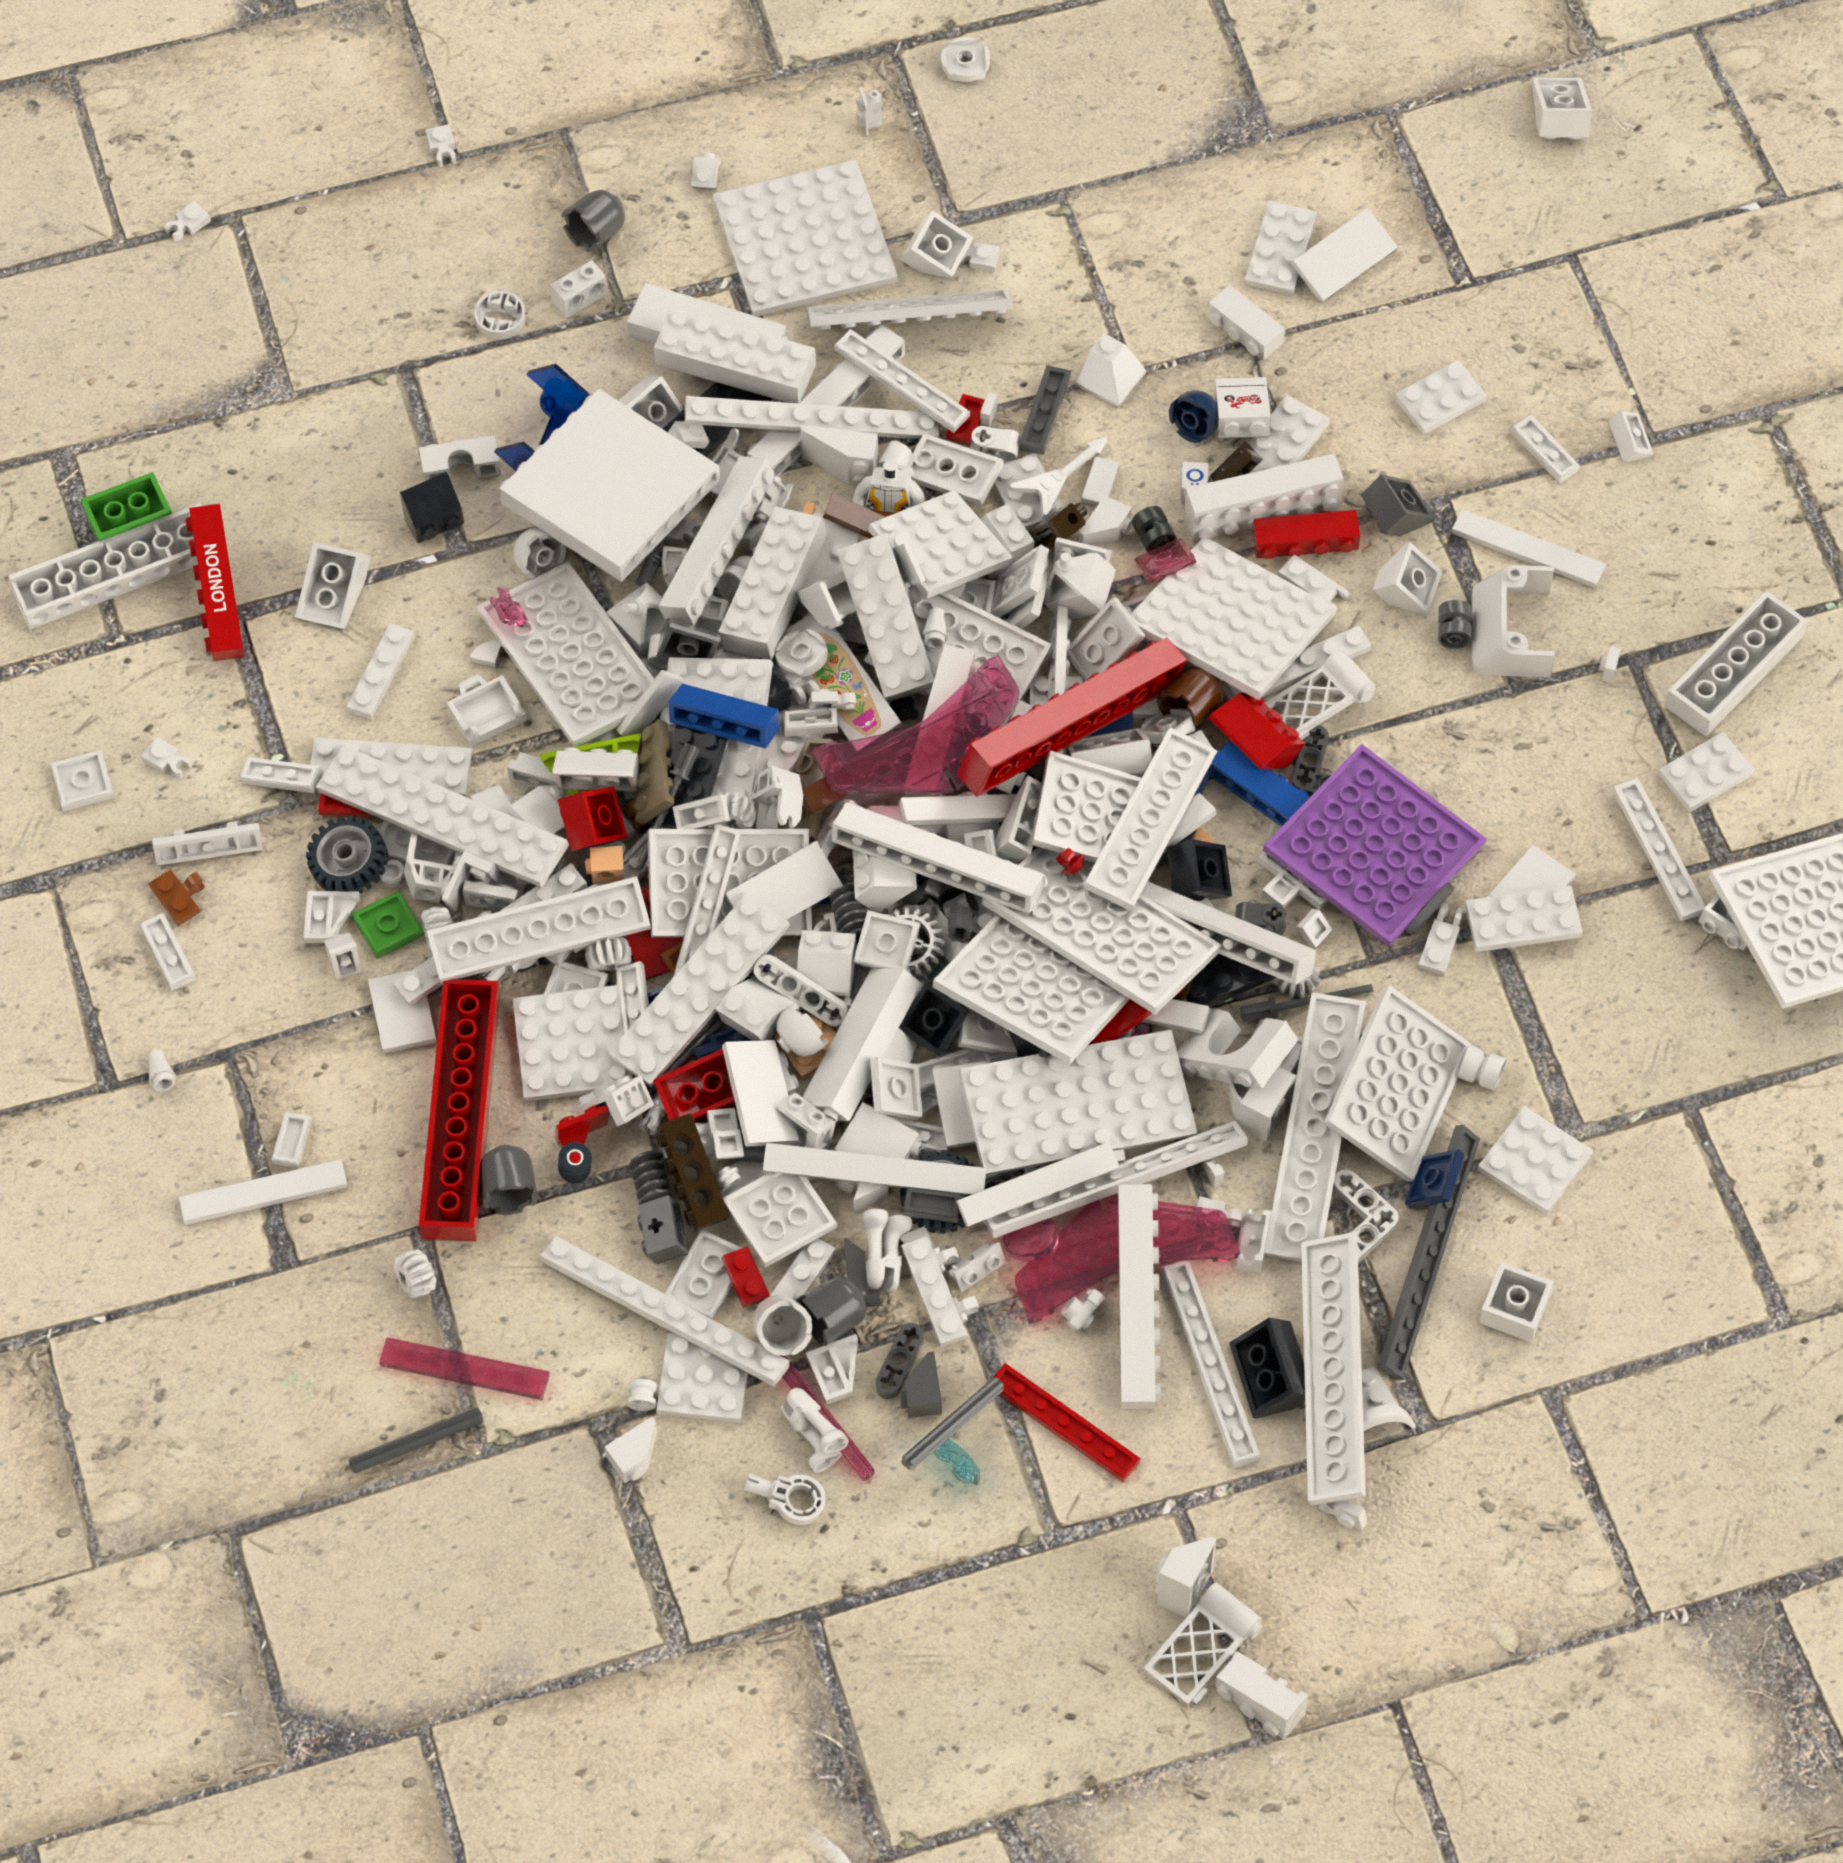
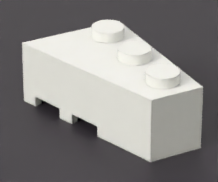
M1237 1652L1216 1677L1215 1687L1218 1694L1225 1700H1232L1238 1704L1241 1712L1248 1718H1256L1260 1721L1265 1731L1274 1737L1278 1735L1284 1740L1305 1716L1308 1694L1302 1690L1299 1694H1296L1286 1688L1288 1685L1286 1680L1280 1677L1275 1681L1266 1674V1668Z

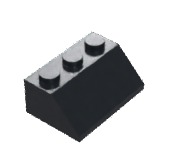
M1268 1317L1229 1342L1253 1418L1257 1419L1293 1410L1305 1403L1304 1361L1291 1321Z

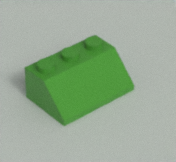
M153 472L80 499L87 522L93 535L99 542L172 514Z

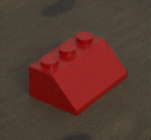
M1238 693L1208 717L1260 770L1288 768L1305 745L1299 738V733L1294 728L1287 726L1281 720L1282 716L1264 703L1263 697L1257 700L1247 693Z

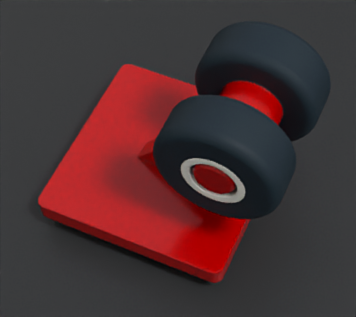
M599 1105L591 1106L584 1111L585 1114L574 1117V1115L567 1116L556 1125L555 1140L557 1145L562 1147L558 1156V1171L565 1181L579 1183L589 1176L592 1156L588 1147L585 1146V1142L589 1132L608 1125L609 1109L607 1105L602 1107Z

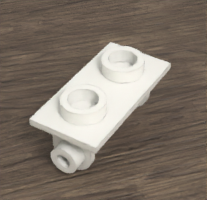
M861 86L859 87V97L856 98L859 112L856 113L859 128H864L867 137L869 136V129L878 128L882 124V95L877 90L864 93Z
M774 476L773 482L765 493L768 500L764 497L762 502H760L754 514V519L759 523H767L775 506L784 508L789 500L793 484L783 485L781 478Z
M986 1242L982 1247L971 1253L973 1260L970 1261L965 1257L955 1265L950 1266V1270L947 1273L953 1281H957L961 1293L1006 1263L999 1242L997 1244Z

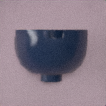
M1192 390L1185 392L1171 403L1169 420L1171 424L1175 422L1179 429L1176 432L1182 438L1189 442L1200 443L1209 438L1218 428L1217 402L1211 395L1203 391Z

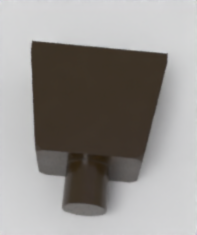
M1079 502L1075 505L1070 503L1056 510L1046 519H1043L1028 530V533L1034 540V549L1039 545H1043L1050 550L1055 547L1056 538L1068 539L1086 524L1083 518L1087 515L1086 507Z

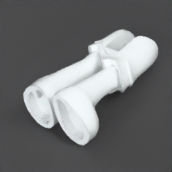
M870 1209L864 1211L862 1216L869 1246V1260L865 1262L867 1283L870 1288L878 1289L883 1283L884 1291L893 1293L898 1288L900 1270L903 1264L901 1262L902 1256H898L899 1238L911 1230L912 1219L904 1215H895L888 1218L887 1211ZM882 1232H883V1235H884V1249H885V1256H884L883 1258H882V1247H881V1243H882Z
M794 1388L790 1390L787 1401L780 1407L781 1411L800 1439H807L812 1444L815 1453L810 1457L809 1465L814 1472H822L832 1466L842 1456L840 1450L848 1445V1438L819 1413L820 1405L803 1389Z

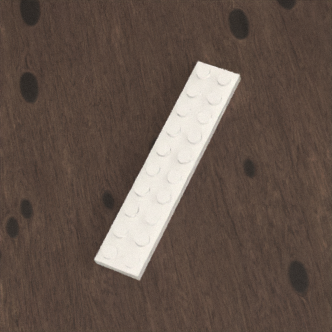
M345 745L342 746L316 785L318 792L462 854L464 851L494 863L497 869L541 888L569 846L568 841L562 837Z
M1314 992L1311 994L1264 1256L1302 1262L1301 1242L1321 1239L1325 1236L1342 1136L1325 1125L1324 1121L1359 1044L1366 1001Z
M1353 1232L1301 1242L1308 1502L1311 1505L1366 1496L1357 1236Z

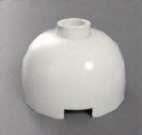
M538 527L524 531L518 537L513 547V558L516 566L530 579L562 565L566 556V546Z
M793 1002L778 1018L777 1032L780 1038L777 1042L786 1053L793 1051L798 1056L804 1057L814 1055L829 1044L826 1038H819L823 1035L822 1031L807 1013L802 1015L800 1011H796L799 1005Z

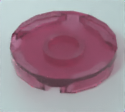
M1048 1218L1004 1234L1003 1243L1006 1251L1014 1259L1024 1262L1036 1261L1041 1259V1255L1045 1253L1050 1254L1058 1244L1059 1234L1054 1221Z

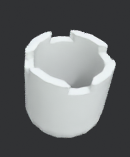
M775 1295L768 1297L758 1305L754 1312L753 1327L755 1334L763 1347L776 1356L799 1353L806 1348L812 1337V1320L810 1315L801 1304L789 1296Z

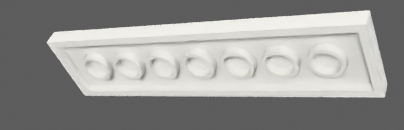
M1008 289L812 306L808 307V317L811 327H816L817 330L830 329L831 325L841 324V327L848 328L854 327L856 323L866 322V325L881 324L882 320L902 323L906 322V318L915 317L918 321L930 320L931 316L938 315L948 319L957 317L956 314L967 313V316H979L982 314V311H992V314H1003L1007 312V309H1013Z
M1172 728L1168 729L1088 875L1083 888L1132 912L1215 758L1217 750Z
M636 876L427 930L439 980L440 983H443V981L460 979L595 944L597 941H605L607 938L610 940L615 937L649 930L651 925Z
M747 892L608 1052L609 1056L636 1077L641 1075L644 1083L652 1088L654 1079L664 1074L717 1012V1006L729 990L744 981L754 969L757 960L769 952L790 927V923Z

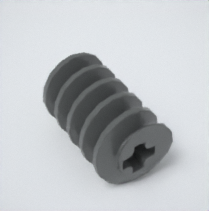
M853 884L840 886L829 895L832 910L835 913L838 931H840L839 933L856 934L858 944L867 914L866 906L855 899Z
M659 1150L640 1153L629 1163L630 1169L633 1171L632 1178L635 1181L634 1187L637 1190L638 1205L667 1195L672 1196L671 1191L668 1190L670 1186L669 1181L664 1180L667 1177V1172L663 1170L665 1162L661 1160L663 1153Z

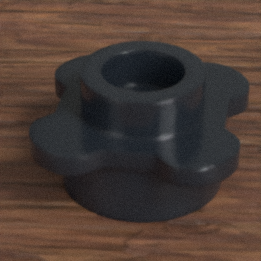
M904 697L889 704L901 723L908 719L915 720L919 716V712L914 707L915 701L912 697Z

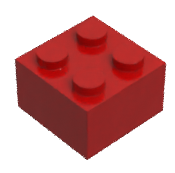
M614 786L584 791L558 799L560 815L563 819L571 851L601 846L628 838Z

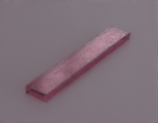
M389 1337L386 1338L379 1361L380 1366L538 1400H543L550 1377V1372L546 1370Z

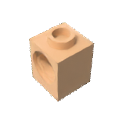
M622 846L590 848V858H585L586 875L592 874L593 884L613 883L625 879Z

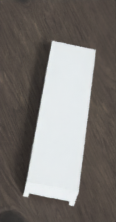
M199 503L191 507H198L202 505L201 503ZM191 507L9 575L12 592L29 630L193 568V565H198L197 556L191 557L189 541H194L193 532L187 533L185 520L186 517H190L189 508Z

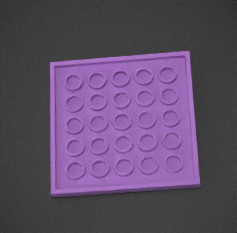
M1361 744L1264 845L1263 851L1389 947L1413 922L1417 914L1443 886L1447 885L1485 845L1487 838Z

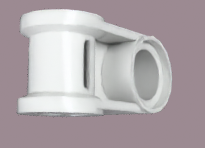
M979 426L973 430L971 435L973 442L970 449L980 452V447H982L983 453L1001 458L1004 463L1017 459L1021 439L1018 432L986 426Z

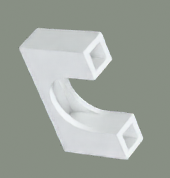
M1210 1009L1203 1034L1191 1032L1177 1053L1182 1072L1187 1076L1203 1077L1207 1080L1214 1079L1228 1084H1242L1246 1087L1263 1088L1299 1039L1286 1021L1266 1018L1243 1047L1235 1052L1224 1055L1241 1029L1228 1011Z

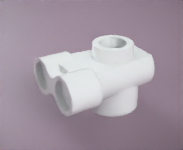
M1093 1288L1086 1291L1081 1301L1076 1297L1071 1298L1061 1311V1315L1067 1319L1065 1323L1073 1330H1079L1081 1327L1086 1329L1094 1320L1093 1311L1100 1306L1105 1296Z

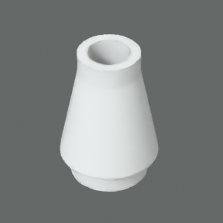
M941 608L929 610V616L921 636L924 645L933 649L943 647L948 639L944 618L945 612Z
M152 1051L148 1054L149 1083L156 1091L170 1090L175 1085L176 1074L166 1060L163 1051Z

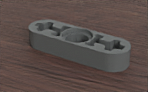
M907 1323L900 1328L877 1375L876 1391L884 1399H893L899 1395L904 1381L907 1379L923 1346L924 1332L918 1324ZM912 1333H915L916 1339L911 1340L908 1350L907 1348H905L907 1344V1336H910ZM897 1355H903L908 1359V1362L903 1367H897L892 1363V1359ZM892 1372L895 1374L893 1386H890L888 1390L884 1389V1383L889 1381Z

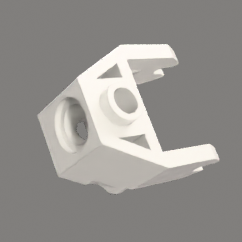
M770 766L758 773L751 796V801L756 803L755 809L757 810L753 829H778V821L783 826L786 824L787 819H789V828L792 829L800 822L803 791L799 774L774 766Z
M411 833L404 875L412 898L439 903L443 897L441 895L442 887L447 880H451L454 873L452 871L453 864L458 856H462V853L455 851L452 866L415 859L414 852L418 834Z

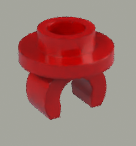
M1067 848L1055 858L1060 865L1066 867L1063 871L1065 876L1070 873L1073 876L1076 875L1085 865L1082 862L1085 857L1082 854L1077 857L1070 848Z

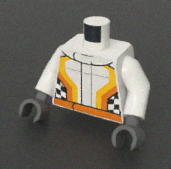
M886 461L883 464V468H874L872 476H866L857 485L853 502L888 517L923 503L924 493L918 484L911 479L909 471L898 470V464L895 461Z

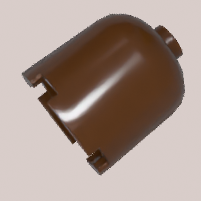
M1190 667L1160 692L1161 695L1157 698V703L1164 716L1171 714L1170 709L1181 708L1188 710L1197 729L1221 705L1224 690L1218 677L1199 667Z

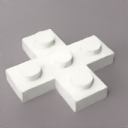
M1263 851L1259 855L1257 862L1275 875L1262 889L1261 893L1272 904H1280L1285 908L1298 894L1318 910L1328 902V900Z

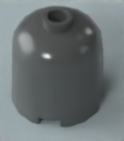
M605 190L590 192L566 208L561 214V217H564L566 225L563 226L566 234L576 246L582 244L586 247V252L595 251L622 228L625 221L621 200Z
M507 1144L500 1145L485 1154L481 1161L480 1172L484 1208H493L498 1215H512L523 1212L522 1207L531 1204L534 1206L538 1200V1194L529 1154L522 1148Z
M845 1277L830 1279L796 1298V1301L806 1309L811 1317V1335L819 1344L824 1342L825 1346L860 1324L866 1316V1303L864 1299L867 1298L865 1290L860 1284L855 1285Z

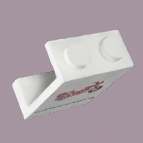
M1266 377L1215 379V401L1218 405L1219 417L1218 438L1270 436V408Z

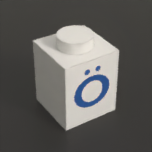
M1183 462L1181 502H1185L1186 488L1208 483V463Z

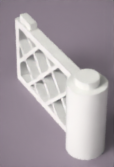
M1336 651L1327 658L1322 667L1273 697L1265 704L1270 709L1276 706H1285L1284 715L1280 714L1282 716L1281 720L1285 724L1287 722H1300L1299 727L1295 730L1299 733V738L1302 740L1310 735L1309 731L1350 704L1369 701L1374 695L1375 684L1344 651ZM1323 676L1328 681L1327 687L1313 686L1314 682ZM1298 692L1307 693L1305 701L1292 700V697ZM1311 694H1325L1324 701H1310ZM1330 694L1342 695L1343 697L1337 703L1328 702ZM1290 707H1302V716L1288 715ZM1308 708L1322 709L1321 713L1317 716H1307Z
M1215 1582L1208 1588L1197 1606L1143 1669L1187 1706L1192 1702L1197 1705L1208 1692L1204 1687L1242 1642L1249 1637L1254 1639L1263 1627L1260 1624L1262 1618ZM1201 1614L1209 1620L1210 1630L1193 1632L1192 1622ZM1213 1624L1219 1629L1213 1630ZM1189 1627L1190 1632L1183 1633ZM1226 1634L1234 1640L1228 1649L1215 1650L1214 1635ZM1211 1636L1212 1650L1195 1652L1193 1637ZM1181 1638H1190L1192 1652L1174 1654V1643ZM1171 1648V1654H1166V1652ZM1213 1655L1214 1665L1207 1671H1197L1195 1657ZM1216 1655H1222V1656L1216 1661ZM1192 1657L1194 1672L1176 1673L1175 1659ZM1172 1659L1173 1674L1161 1675L1153 1669L1160 1660ZM1204 1676V1677L1201 1679V1681L1198 1683V1678H1197V1677ZM1194 1677L1195 1688L1187 1696L1178 1689L1177 1679ZM1174 1679V1685L1168 1680Z

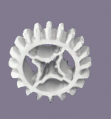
M906 907L904 915H900V912L895 909V917L920 923V928L930 937L929 945L924 944L923 940L916 939L912 956L917 954L923 956L916 961L910 962L908 968L910 974L916 971L917 977L921 979V970L925 969L927 973H931L932 970L929 964L937 966L939 960L935 956L940 957L944 954L943 950L939 948L945 945L944 939L940 938L943 935L942 929H936L938 922L936 920L930 921L929 913H925L920 917V909H916L913 915H911L909 908Z

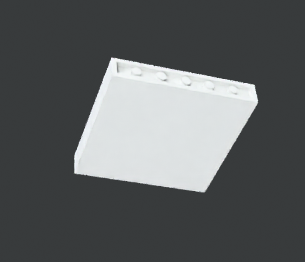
M598 389L593 395H589L585 399L583 405L576 412H572L568 416L566 422L560 428L552 432L550 438L543 445H539L535 449L533 455L526 462L524 461L519 465L517 471L510 478L502 482L499 489L501 504L622 582L720 481L718 464Z

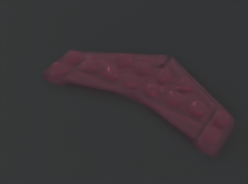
M998 654L985 661L967 682L921 723L908 729L848 742L822 744L811 750V755L831 789L837 793H953V788L943 772L947 771L959 791L964 782L957 775V772L961 766V759L967 753L968 744L978 736L982 738L988 735L994 727L998 725L1002 727L1018 703L1020 691Z
M1118 1195L1103 1198L1109 1216L1106 1217L1099 1200L1087 1204L1016 1274L1015 1287L1028 1324L1045 1319L1053 1314L1054 1309L1112 1272L1119 1270ZM1158 1201V1210H1153V1220H1158V1237H1153V1247H1159V1262L1202 1259L1224 1262L1236 1259L1241 1254L1227 1216L1221 1210Z

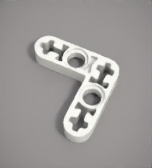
M1341 1170L1335 1175L1333 1189L1343 1201L1364 1219L1352 1231L1357 1236L1359 1264L1395 1231L1399 1216L1395 1208L1351 1170ZM1341 1180L1344 1181V1182H1347L1348 1180H1350V1181H1351L1350 1187L1347 1186V1185L1344 1186V1187H1341ZM1362 1196H1368L1374 1203L1370 1207H1363L1358 1203V1199ZM1381 1216L1384 1217V1218H1387L1388 1216H1390V1217H1391L1390 1223L1387 1222V1221L1384 1222V1223L1380 1226V1230H1378V1229H1377V1226H1378V1225L1380 1224V1222H1381ZM1362 1232H1370L1373 1234L1374 1240L1370 1243H1364L1359 1239V1235Z

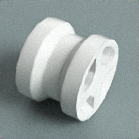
M646 1379L630 1381L629 1391L631 1396L628 1398V1407L638 1411L654 1409L656 1400L653 1398V1394L657 1391V1384Z

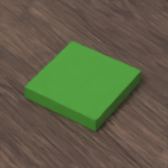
M400 891L351 914L353 921L376 959L425 936L422 927Z

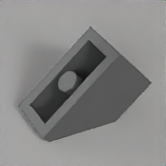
M932 1351L926 1354L904 1381L905 1391L900 1392L902 1409L907 1408L908 1418L942 1414V1400L935 1353Z

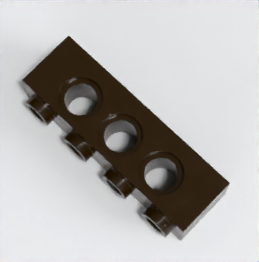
M689 1113L661 1123L657 1127L658 1132L655 1133V1138L659 1148H664L667 1158L664 1160L669 1174H674L677 1184L674 1185V1189L678 1199L683 1200L687 1210L684 1211V1216L689 1226L693 1225L694 1231H698L726 1221L730 1216L692 1114ZM676 1141L684 1142L687 1145V1153H678L674 1148V1143ZM684 1168H694L697 1172V1178L694 1180L686 1178ZM694 1193L704 1194L707 1199L706 1205H697L693 1198Z

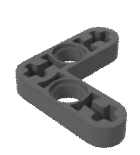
M1320 725L1309 731L1310 735L1303 739L1305 745L1299 753L1292 777V785L1298 790L1306 791L1310 797L1331 776L1320 772L1329 738L1327 729ZM1315 735L1320 736L1317 748L1312 747ZM1313 756L1317 759V763L1307 765L1304 763L1303 758ZM1304 773H1307V783L1305 786H1302L1300 782H1302Z

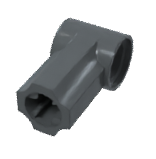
M966 891L943 903V910L948 919V937L953 942L959 941L964 943L970 940L972 915L979 911L975 897Z

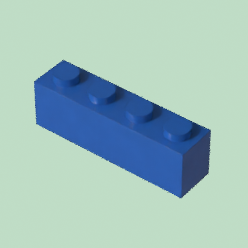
M682 684L668 701L669 722L761 748H766L779 732V709L687 684Z
M1230 741L1215 755L1208 769V774H1210L1209 776L1281 827L1310 798L1306 791L1298 790L1284 776L1277 775L1270 769L1260 770Z

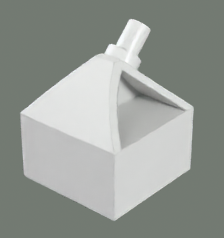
M1097 552L1072 558L1069 553H1062L1060 559L1054 562L1048 579L1045 605L1053 612H1055L1058 605L1068 607V618L1071 620L1098 614L1105 606L1116 569Z
M647 582L607 611V615L639 659L644 657L646 659L648 657L650 637L661 633L666 623L658 607L662 597Z
M1278 1067L1263 1088L1246 1087L1242 1084L1230 1083L1229 1097L1234 1119L1240 1128L1267 1142L1292 1103L1296 1075Z

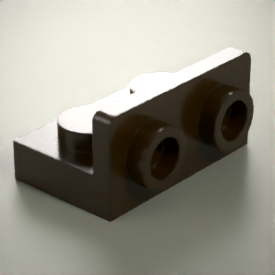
M1244 442L1211 473L1210 478L1213 480L1212 482L1249 474L1263 459L1248 442Z

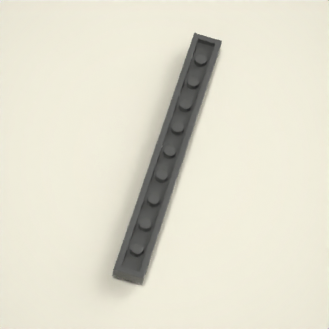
M1465 1125L1455 1126L1447 1151L1459 1149L1465 1154L1450 1201L1429 1205L1378 1363V1367L1395 1380L1404 1379L1480 1142V1138Z

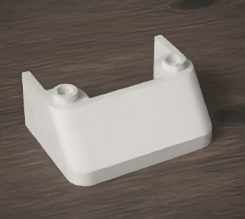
M907 542L893 547V551L906 591L909 593L908 587L925 581V578L910 544ZM843 570L796 592L800 602L822 627L828 626L829 630L843 624L842 618L856 611Z
M1510 565L1475 584L1472 591V668L1475 672L1481 675L1550 678L1554 651L1528 650V641L1523 634L1507 632V592L1550 593L1554 567Z

